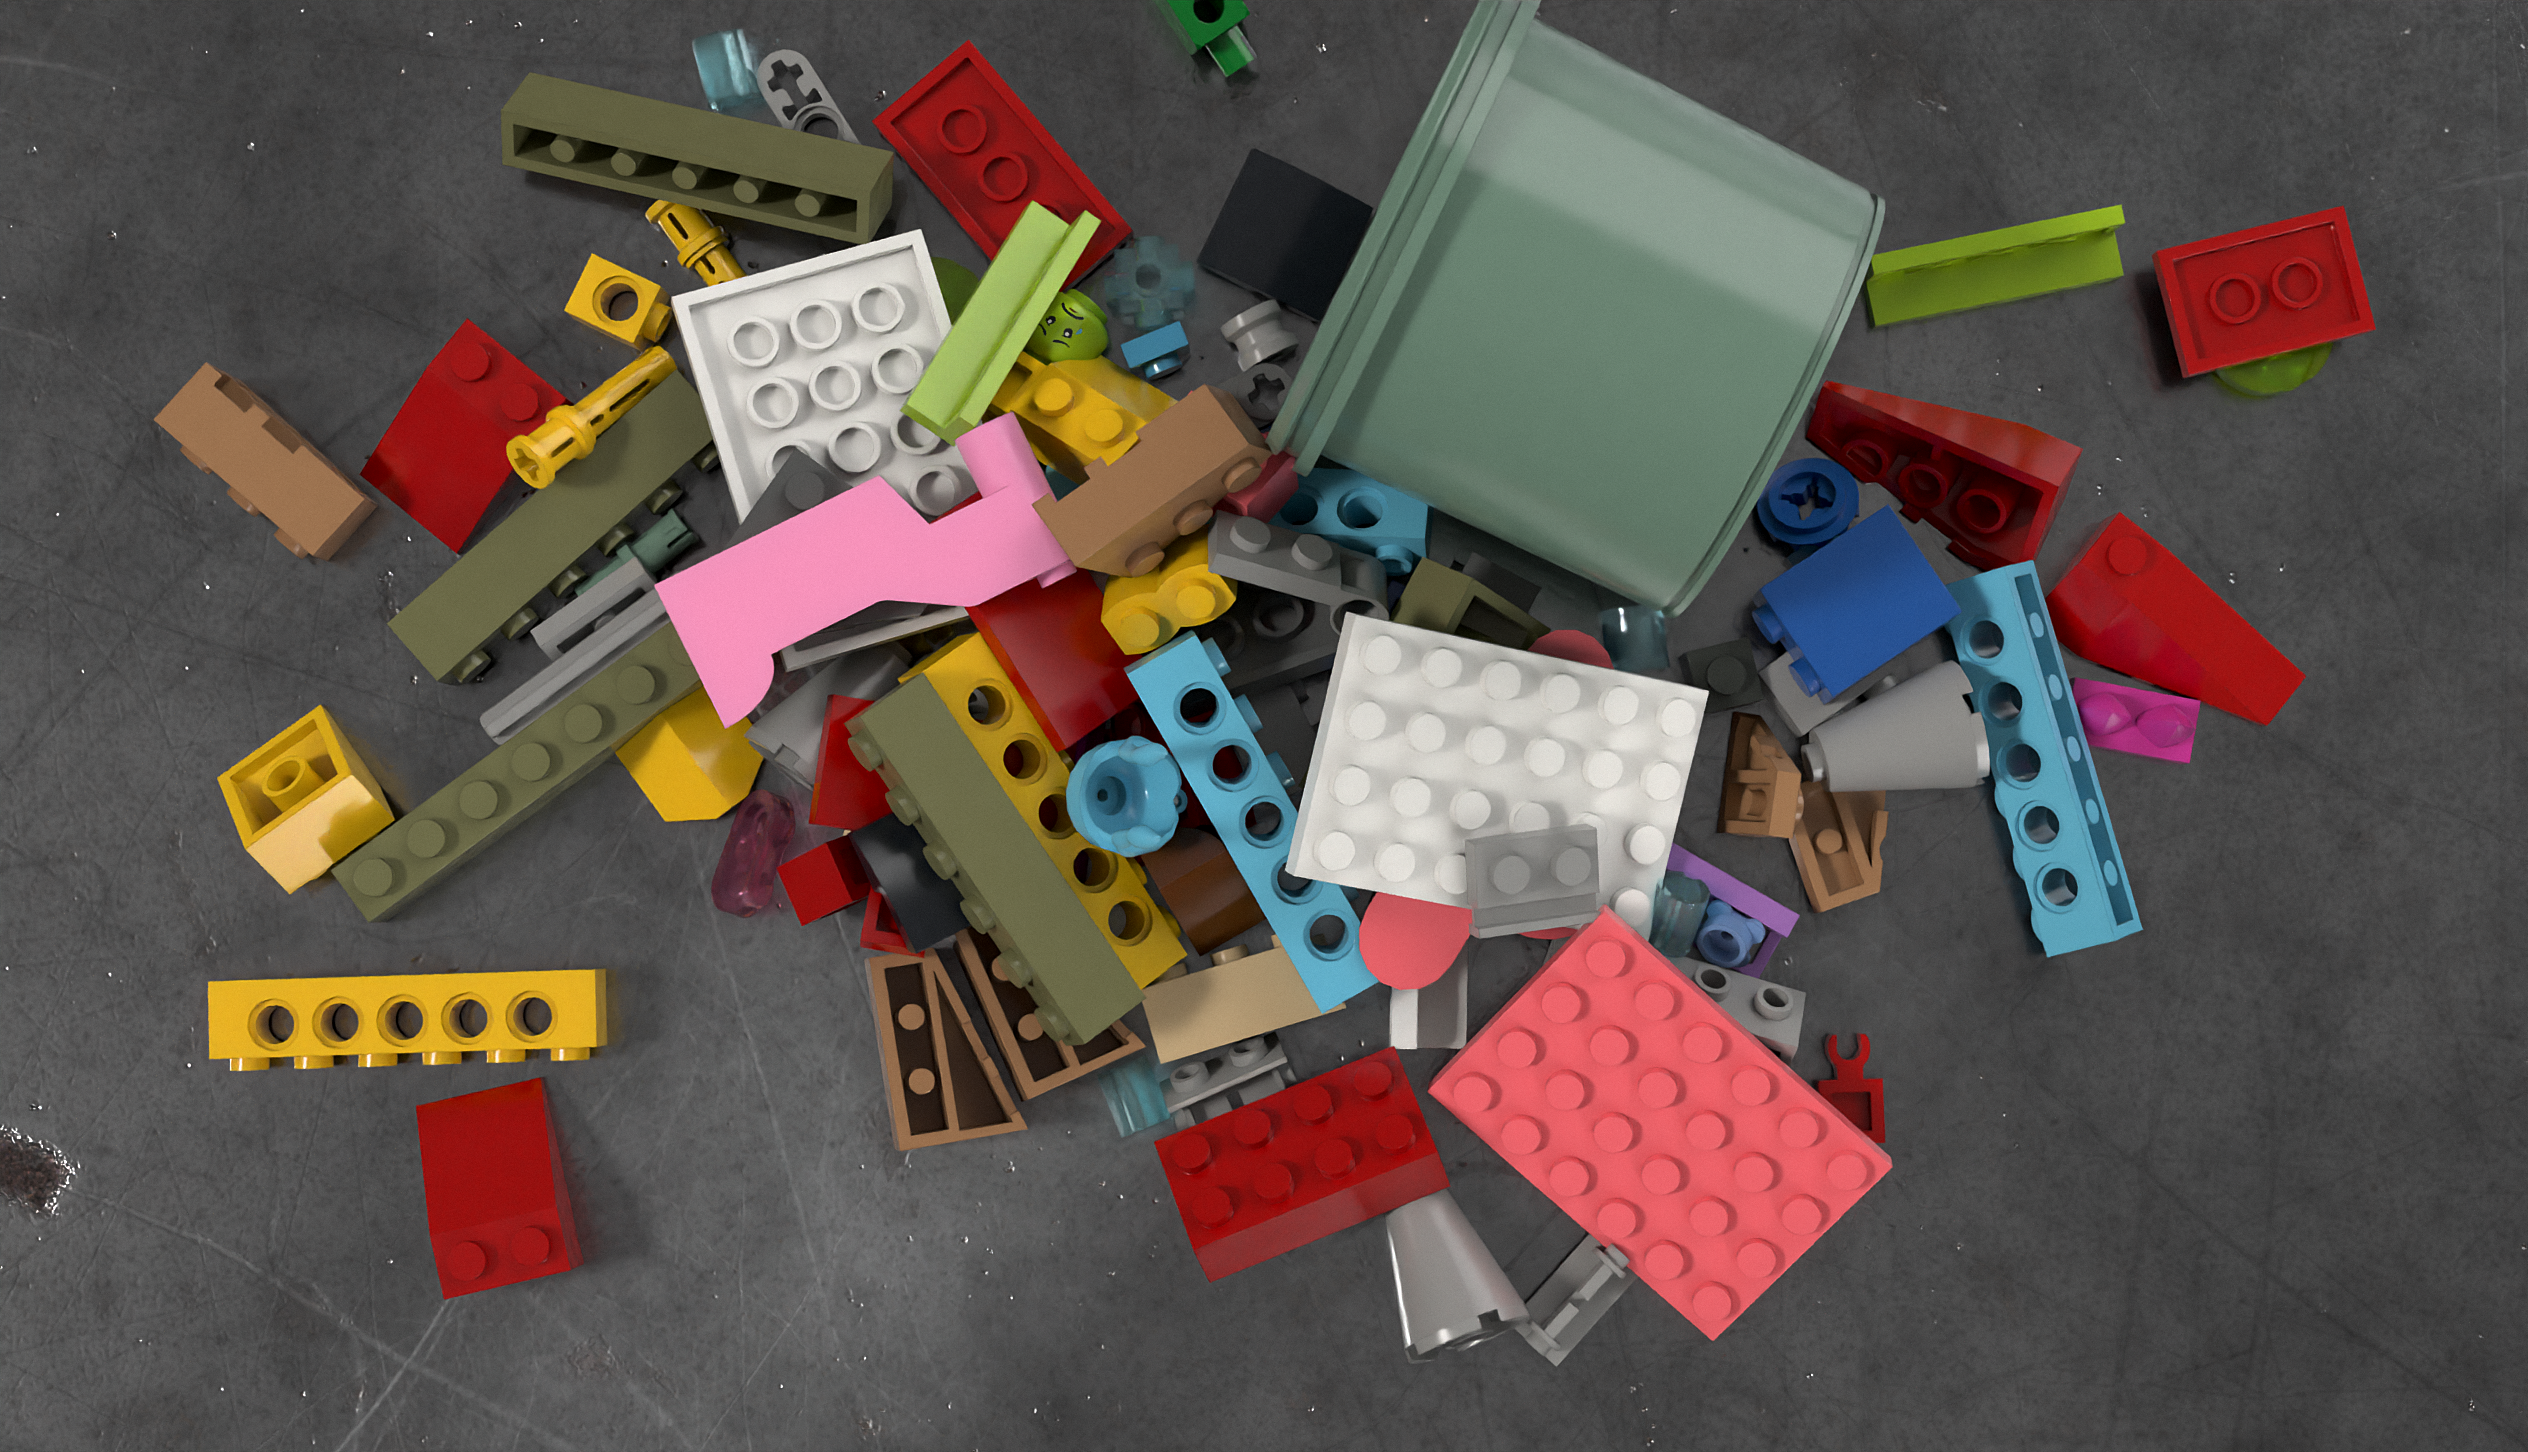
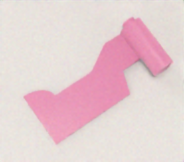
M1014 412L997 417L954 440L983 499L932 524H929L878 475L654 585L725 729L746 717L767 694L774 677L772 654L871 605L890 600L972 607L1034 578L1038 579L1043 589L1077 572L1073 562L1031 505L1047 493L1051 495L1055 502L1058 501Z

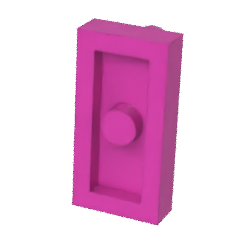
M2077 677L2070 679L2069 683L2089 747L2179 764L2190 763L2200 700Z

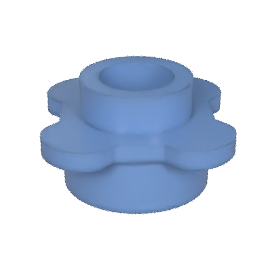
M1722 900L1712 901L1706 909L1708 918L1704 924L1696 925L1692 932L1695 944L1698 946L1702 956L1716 966L1725 968L1746 966L1751 958L1749 950L1752 945L1762 942L1765 937L1764 926L1757 919H1748L1745 914L1733 909L1731 905Z

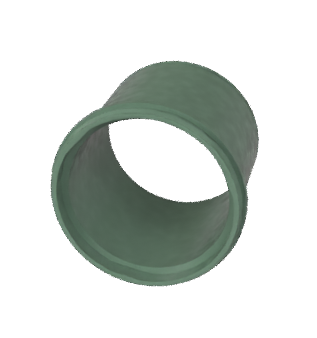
M1479 0L1265 439V443L1268 444L1274 455L1284 451L1296 457L1292 471L1306 478L1319 455L1325 456L1654 611L1661 610L1663 615L1671 619L1676 618L1699 594L1735 540L1776 468L1809 404L1840 338L1870 265L1884 220L1885 199L1876 193L1870 194L1868 189L1535 18L1534 15L1541 0Z

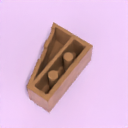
M207 362L153 419L183 445L180 451L194 465L208 475L214 471L231 486L227 494L238 505L254 517H257L262 512L279 528L273 535L289 551L302 560L310 553L312 556L328 562L379 506L240 379Z
M1203 384L1137 430L1136 434L1141 442L1109 466L1100 456L1083 469L1090 479L1061 500L1055 502L1051 495L1047 493L1031 504L1075 567L1127 578L1140 577L1153 570L1163 560L1165 556L1163 550L1178 536L1193 533L1206 524L1213 515L1211 508L1229 492L1235 493L1243 490L1259 477L1262 472L1260 465L1273 452L1231 392Z
M971 925L948 937L1021 1102L1146 1047L1120 1019L1086 1044L1066 1046L1062 1040L1059 1042L1054 1041L1037 1021L1034 1011L1039 1006L1025 986L1022 988L1015 986L1001 969L997 957L1002 952L988 932L981 934Z
M934 948L926 949L925 958L895 953L864 959L894 1149L904 1151L1028 1129L1006 1090L993 1060L988 1055L972 1025L971 1018Z

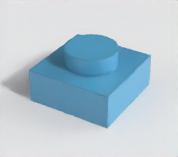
M1180 321L1120 345L1130 373L1136 376L1145 372L1147 380L1165 376L1181 368L1183 364L1180 357L1190 354L1189 343Z

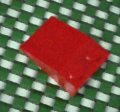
M467 318L427 366L359 475L456 554L460 555L522 479L512 467L507 456L506 446L508 442L518 435L528 436L544 424L547 413L554 407L559 405L573 406L575 404Z
M543 1077L416 1106L429 1233L444 1300L570 1271L584 1264Z

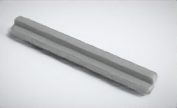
M683 570L676 571V572H675L674 574H672L671 576H673V575H675V574H678V573L682 572ZM654 587L482 713L479 719L488 736L501 746L669 623L671 619L656 588Z

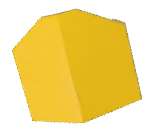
M704 686L661 712L615 752L665 822L718 819L748 797L762 761L765 759L748 743L750 740L744 737L745 733L753 725L750 719L746 716L725 729Z

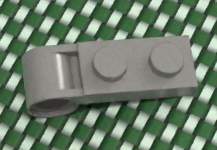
M1216 510L1208 527V572L1329 605L1330 623L1338 635H1341L1346 611L1389 620L1387 573L1384 565L1377 558L1339 547L1338 543L1324 540L1317 535L1303 534L1264 523L1253 517H1242Z

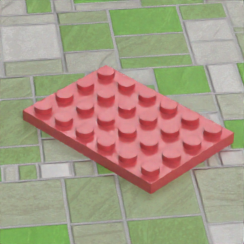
M1604 903L1598 909L1601 913L1595 921L1583 924L1428 1083L1427 1092L1605 1248L1612 1243L1630 1260L1626 1265L1709 1339L1714 1341L1893 1167L1892 1159Z

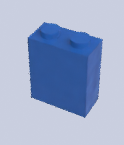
M1889 504L1760 588L1752 598L1757 606V609L1752 611V616L1763 635L1772 644L1779 640L1794 660L1793 663L1788 665V668L1797 685L1809 698L1817 694L1824 705L1951 622L1962 612Z

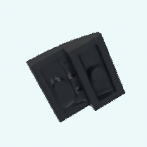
M1251 149L1196 262L1248 291H1257L1270 299H1276L1277 303L1310 321H1319L1374 208L1291 164L1258 149Z
M891 811L847 833L874 892L882 893L909 952L917 954L971 926L960 906V902L965 898L951 878L947 880L942 879L929 865L923 853V848L927 846V843L913 823L909 826L905 825Z

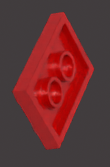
M2344 205L2158 250L2151 255L2183 378L2352 338L2376 330Z

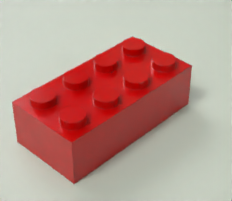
M1395 1046L1154 1141L1193 1251L1209 1283L1450 1187L1439 1153Z

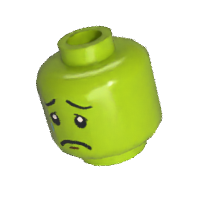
M1069 289L1066 294L1058 291L1022 351L1046 366L1050 363L1069 359L1091 360L1098 358L1109 343V337L1104 327L1108 322L1107 316L1096 303L1083 293L1075 289Z

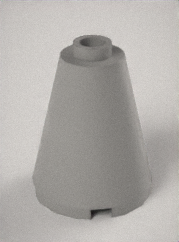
M895 640L840 656L754 723L745 733L744 737L750 740L748 743L787 778L796 785L799 782L813 791L827 695L837 694L877 701L900 684L897 678L910 670L907 665L913 659V656Z
M1953 660L1938 663L1810 730L1809 744L1801 746L1802 762L1811 783L1820 781L1826 792L1973 788L1984 784L1985 782L1982 778L1989 776L1990 772L1989 746L1981 711L1971 714L1967 703L1962 695L1974 691L1960 665Z
M1447 1188L1385 1212L1404 1351L1410 1364H1419L1438 1359L1435 1348L1444 1345L1446 1350L1456 1348L1457 1352L1468 1349L1514 1329L1520 1325L1518 1320H1528L1530 1318L1525 1303Z

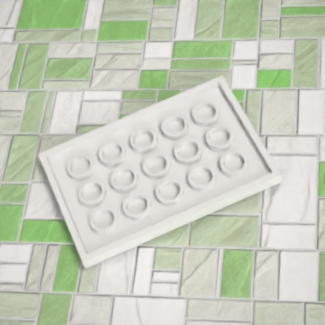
M921 229L671 297V305L740 525L795 448L852 487H856L880 475L928 523L979 491L957 445L953 447L899 411L952 326ZM980 419V421L978 422V424L976 425L975 428H977V427L983 425L981 419ZM928 604L920 617L898 621L888 620L859 625L852 629L811 635L779 652L785 671L789 672L971 617L963 606Z
M1346 611L1285 871L1297 877L1472 909L1467 901L1464 840L1588 824L1597 828L1600 893H1596V910L1605 903L1648 941L1709 691L1676 682ZM1583 924L1565 927L1579 930Z

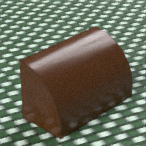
M1177 827L1173 837L1161 848L1140 855L1159 891L1200 957L1267 919L1229 852L1221 841L1212 834L1196 828Z

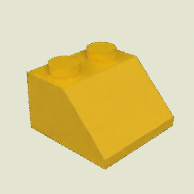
M1100 355L1098 358L1091 360L1069 359L1050 363L1011 406L1010 412H1014L1036 459L1081 486L1090 479L1083 469L1100 456L1107 466L1124 456L1141 442L1136 431L1179 401Z
M321 704L217 777L245 850L289 894H292L307 882L319 878L331 865L359 845L374 839L383 828L395 821L379 783L329 712Z

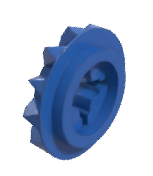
M1804 458L1789 462L1772 473L1758 498L1757 510L1760 522L1768 531L1773 542L1779 540L1786 542L1796 552L1802 545L1815 544L1821 549L1828 540L1848 531L1852 520L1860 517V494L1855 479L1840 464L1822 458ZM1815 489H1817L1821 508L1813 509L1810 517L1801 520L1797 505H1806L1809 498L1813 497Z

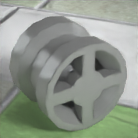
M1276 299L1260 303L1242 312L1220 328L1225 339L1236 344L1240 352L1238 363L1243 372L1262 363L1272 364L1299 346L1294 333L1284 330L1279 320L1282 311Z

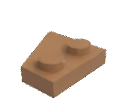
M1738 711L1733 712L1717 833L1748 837L1793 839L1794 827L1799 823L1804 808V797L1800 790L1801 773L1761 715Z
M1808 780L1800 783V790L1804 797L1803 813L1799 823L1794 827L1793 839L1788 840L1814 914L1880 892L1883 867L1880 845L1886 837L1889 813L1884 811L1886 790L1826 792L1820 781L1811 783Z

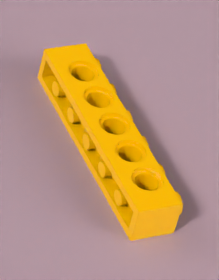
M979 632L957 636L897 678L901 684L922 672L925 674L1140 990L1188 955L1177 939L1181 936V930L1176 920L1163 906H1156L1143 885L1147 883V878L1139 863L1133 857H1124L1118 853L1090 844L1074 828L1067 812L1066 789L1070 773L1075 764L1064 750L1056 753ZM975 689L981 691L988 701V714L982 723L975 721L968 709L969 697ZM1011 743L1020 749L1023 756V766L1016 777L1008 773L1003 762L1004 752ZM1046 797H1049L1055 803L1058 811L1057 821L1049 831L1041 824L1038 814L1040 804ZM1082 850L1088 854L1092 862L1091 875L1083 884L1076 878L1073 869L1074 860ZM1118 903L1125 912L1126 925L1122 933L1116 937L1109 928L1108 916L1113 906Z
M606 969L209 981V1059H230V1071L270 1069V1057H294V1069L334 1067V1055H358V1067L398 1065L397 1053H422L423 1065L462 1063L461 1051H486L487 1063L526 1061V1049H551V1061L590 1059V1047L607 1045ZM535 997L545 1001L552 1013L551 1024L542 1034L530 1031L523 1021L524 1008ZM470 1000H475L482 1004L487 1012L486 1027L477 1036L466 1033L459 1021L461 1008ZM406 1002L415 1004L423 1016L422 1028L413 1038L404 1036L396 1025L397 1011ZM342 1004L353 1008L359 1021L356 1033L348 1040L339 1037L332 1026L333 1014ZM279 1006L286 1008L294 1020L293 1032L284 1042L274 1038L268 1026L271 1013Z

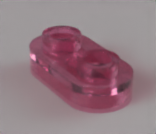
M756 790L749 794L741 803L712 880L711 897L718 910L741 918H749L755 915L770 900L777 874L776 867L780 866L786 847L792 840L796 829L794 809L787 798L766 790Z

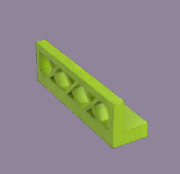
M1032 200L1021 213L899 411L953 447L956 445L955 439L973 430L1101 220L1085 210L1069 225Z
M2122 205L1875 254L1872 256L1862 283L1871 328L1877 329L2120 279L2124 276L2115 231L2125 224Z

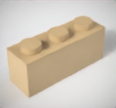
M1324 933L1312 937L1310 935V940L1315 944L1327 945ZM1276 934L1271 936L1274 945L1273 949L1250 955L1247 944L1210 954L1213 967L1188 974L1185 962L1176 964L1152 981L1151 986L1144 987L1141 990L1146 997L1142 1003L1161 1064L1346 1008V1005L1343 1002L1329 1011L1321 1013Z

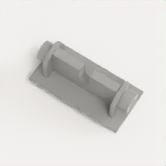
M1274 1031L1263 1037L1255 1035L1239 1040L1230 1047L1227 1053L1206 1062L1193 1061L1186 1063L1174 1070L1170 1078L1159 1082L1169 1114L1171 1113L1178 1131H1182L1232 1111L1233 1109L1227 1098L1229 1094L1238 1091L1244 1105L1282 1091L1287 1086L1296 1083L1297 1080Z
M1588 1234L1525 1304L1530 1318L1528 1320H1518L1520 1325L1514 1329L1534 1349L1557 1367L1638 1277L1626 1266L1630 1260L1612 1243L1605 1248L1591 1234Z

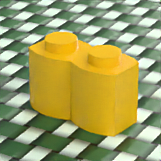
M1210 524L1203 525L1188 535L1178 536L1163 550L1165 553L1163 560L1150 572L1140 577L1132 578L1113 574L1108 576L1105 585L1101 622L1125 655L1141 654L1154 650L1168 642L1178 632L1180 627L1197 626L1212 621L1226 612L1235 602L1238 580L1208 572V527Z

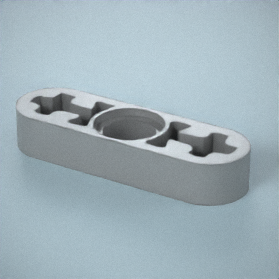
M784 49L775 51L764 58L757 71V84L761 94L783 128L803 132L807 123L812 119L826 117L833 120L838 126L837 140L861 145L813 67L802 54ZM784 66L790 73H796L799 70L804 73L798 77L796 82L808 103L816 95H820L822 98L821 102L812 103L801 108L792 120H788L786 114L795 112L798 109L784 89H779L775 92L771 90L778 83L775 72Z

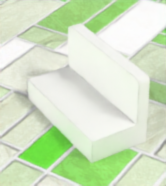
M1468 939L1453 964L1437 981L1421 989L1399 990L1390 986L1389 1047L1395 1046V1049H1461L1466 1045Z

